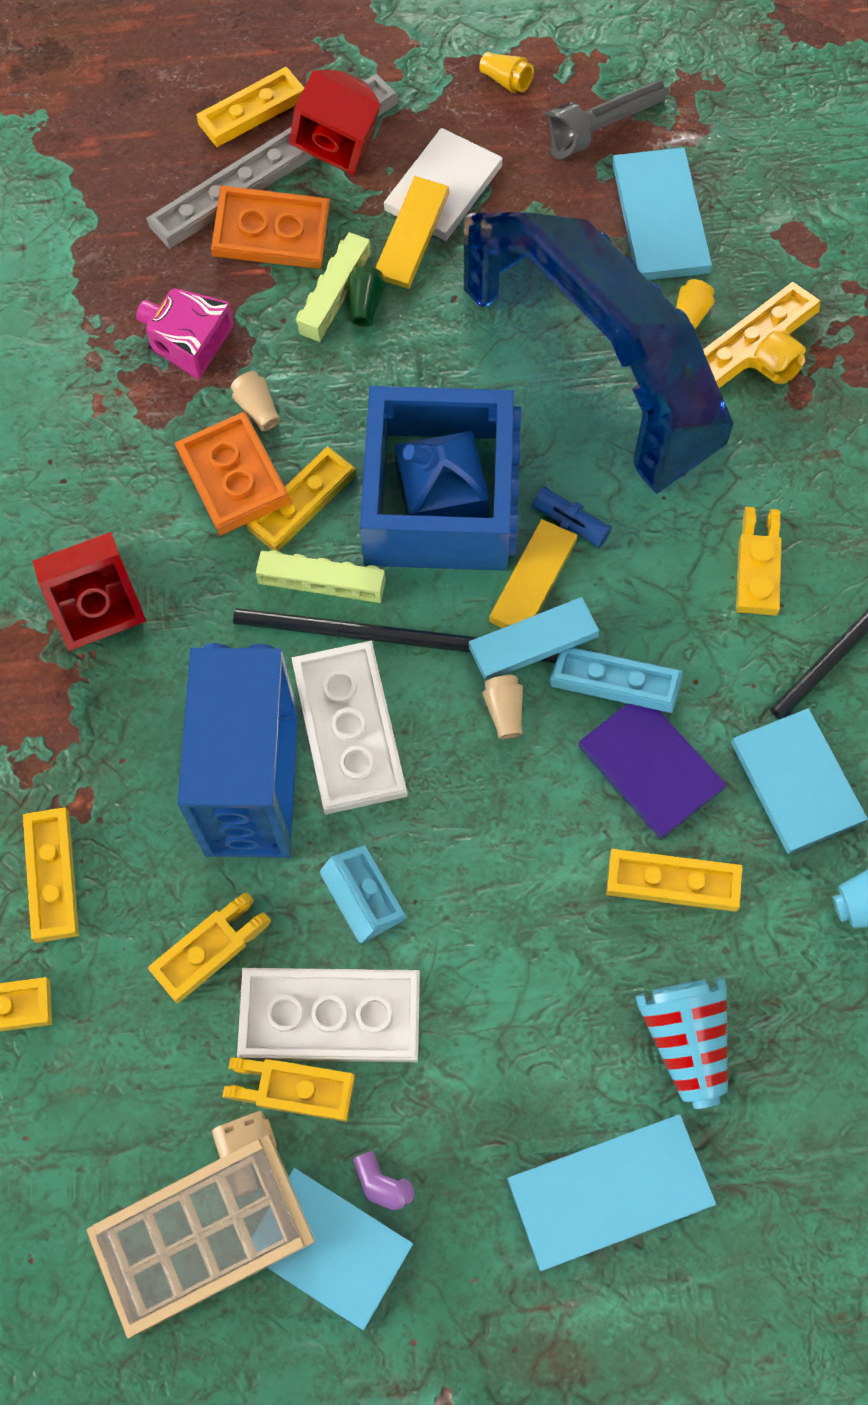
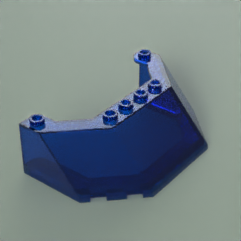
M529 212L470 213L464 217V291L479 306L485 307L498 298L500 273L528 256L611 341L623 367L630 365L638 383L632 390L643 413L633 461L640 477L656 494L728 443L734 423L693 324L683 310L676 308L663 295L662 290L656 283L650 282L637 269L636 264L630 257L624 256L612 244L605 232L599 231L586 219Z

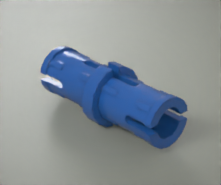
M546 486L538 492L532 503L533 509L558 522L561 528L568 531L571 530L588 540L597 548H600L605 543L611 533L612 526L603 523L584 511L582 504L577 501L572 504L550 491Z

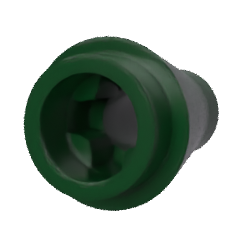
M357 267L354 269L353 275L349 277L350 321L357 326L367 327L373 324V317L386 285L383 280V273L374 267Z

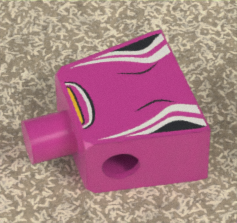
M176 288L169 291L161 305L143 300L136 313L137 320L147 325L146 332L151 348L197 379L201 378L234 326L229 302Z

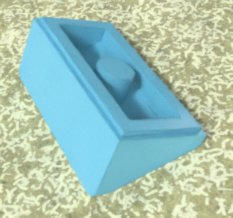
M365 845L331 856L320 870L321 877L359 943L371 940L407 918Z

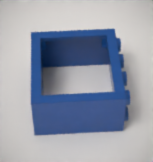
M369 386L360 516V536L364 566L507 571L508 556H516L518 537L517 511L519 501L518 475L520 465L521 406H514V390ZM473 431L474 438L496 439L493 518L383 515L388 435L440 437Z
M209 643L204 645L203 648L190 647L178 806L205 857L291 858L298 711L282 649L274 648L268 644H253L248 648H230L220 643Z

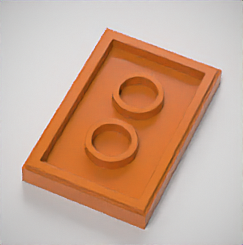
M220 185L211 245L212 257L322 269L330 198Z
M245 411L175 442L182 461L219 536L292 503L284 484Z

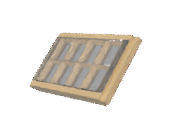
M266 1135L261 1139L251 1142L86 1229L127 1339L154 1327L316 1242L271 1135Z

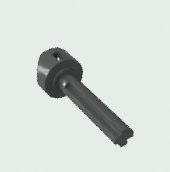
M658 79L585 111L574 102H568L546 111L544 115L548 120L551 135L550 154L558 160H564L586 150L590 145L591 132L665 101V96L669 95L668 87H664L663 80Z

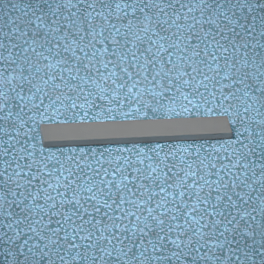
M377 73L364 81L371 87L381 104L378 116L398 104V94ZM290 127L147 217L148 226L171 249L215 221L220 185L263 190L314 158V156L289 144Z

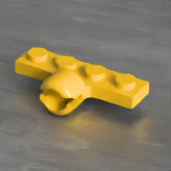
M791 282L683 364V375L709 395L713 394L747 368L758 370L775 384L788 383L802 369L805 363L804 354L806 352V347L789 334L819 312L820 300L794 282Z

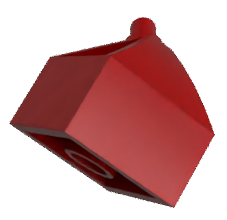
M313 70L294 108L289 144L354 176L371 142L381 104L371 87L360 78L343 71Z
M111 532L32 561L38 585L68 651L147 622Z

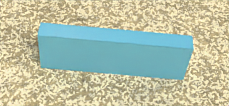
M580 597L469 641V649L486 681L598 638L599 629L583 598Z
M570 648L559 653L550 681L551 687L673 713L683 679V671Z

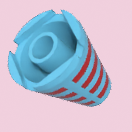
M725 977L714 978L716 987L712 988L709 987V983H706V979L652 990L654 999L646 1001L644 993L635 996L637 1006L682 1101L692 1102L694 1109L721 1104L719 1096L728 1093L727 985Z

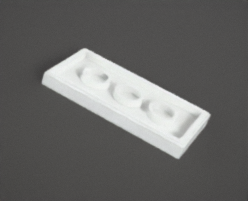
M372 640L292 657L324 814L327 815L407 797L406 785Z
M242 968L237 1058L249 1060L270 1059L276 1061L418 1063L420 970Z

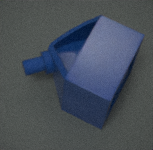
M473 431L395 444L396 469L406 515L489 518V496Z

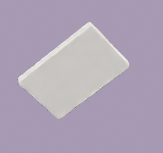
M441 128L384 201V210L398 216L414 176L449 186L450 194L432 234L447 241L500 170L503 157Z

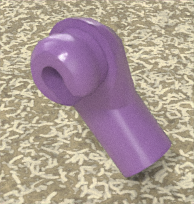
M374 1151L352 1159L364 1194L369 1201L390 1210L402 1209L404 1205L410 1204L413 1201L415 1191L412 1183L404 1178L398 1181L382 1175Z

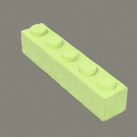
M349 232L346 238L340 241L337 253L334 257L330 258L324 275H320L316 289L308 295L306 306L297 314L296 323L298 324L300 335L318 342L321 341L349 293V277L353 275L355 268L364 266L371 255L369 239Z
M276 550L261 551L256 569L258 584L381 603L386 581L385 570L377 566L369 565L364 567L357 566L352 562H331L326 558L312 559L301 554L286 555Z

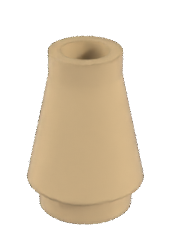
M250 371L233 381L231 384L233 400L250 416L261 431L270 430L280 422L281 419L276 412L264 377L259 376L256 371Z
M505 675L486 680L484 682L486 690L482 694L496 727L498 739H510L523 735L521 726L523 685L518 684L517 676Z

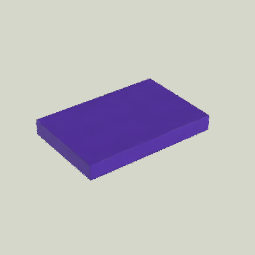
M627 704L578 743L580 750L660 840L721 793L727 785L663 714L656 709Z

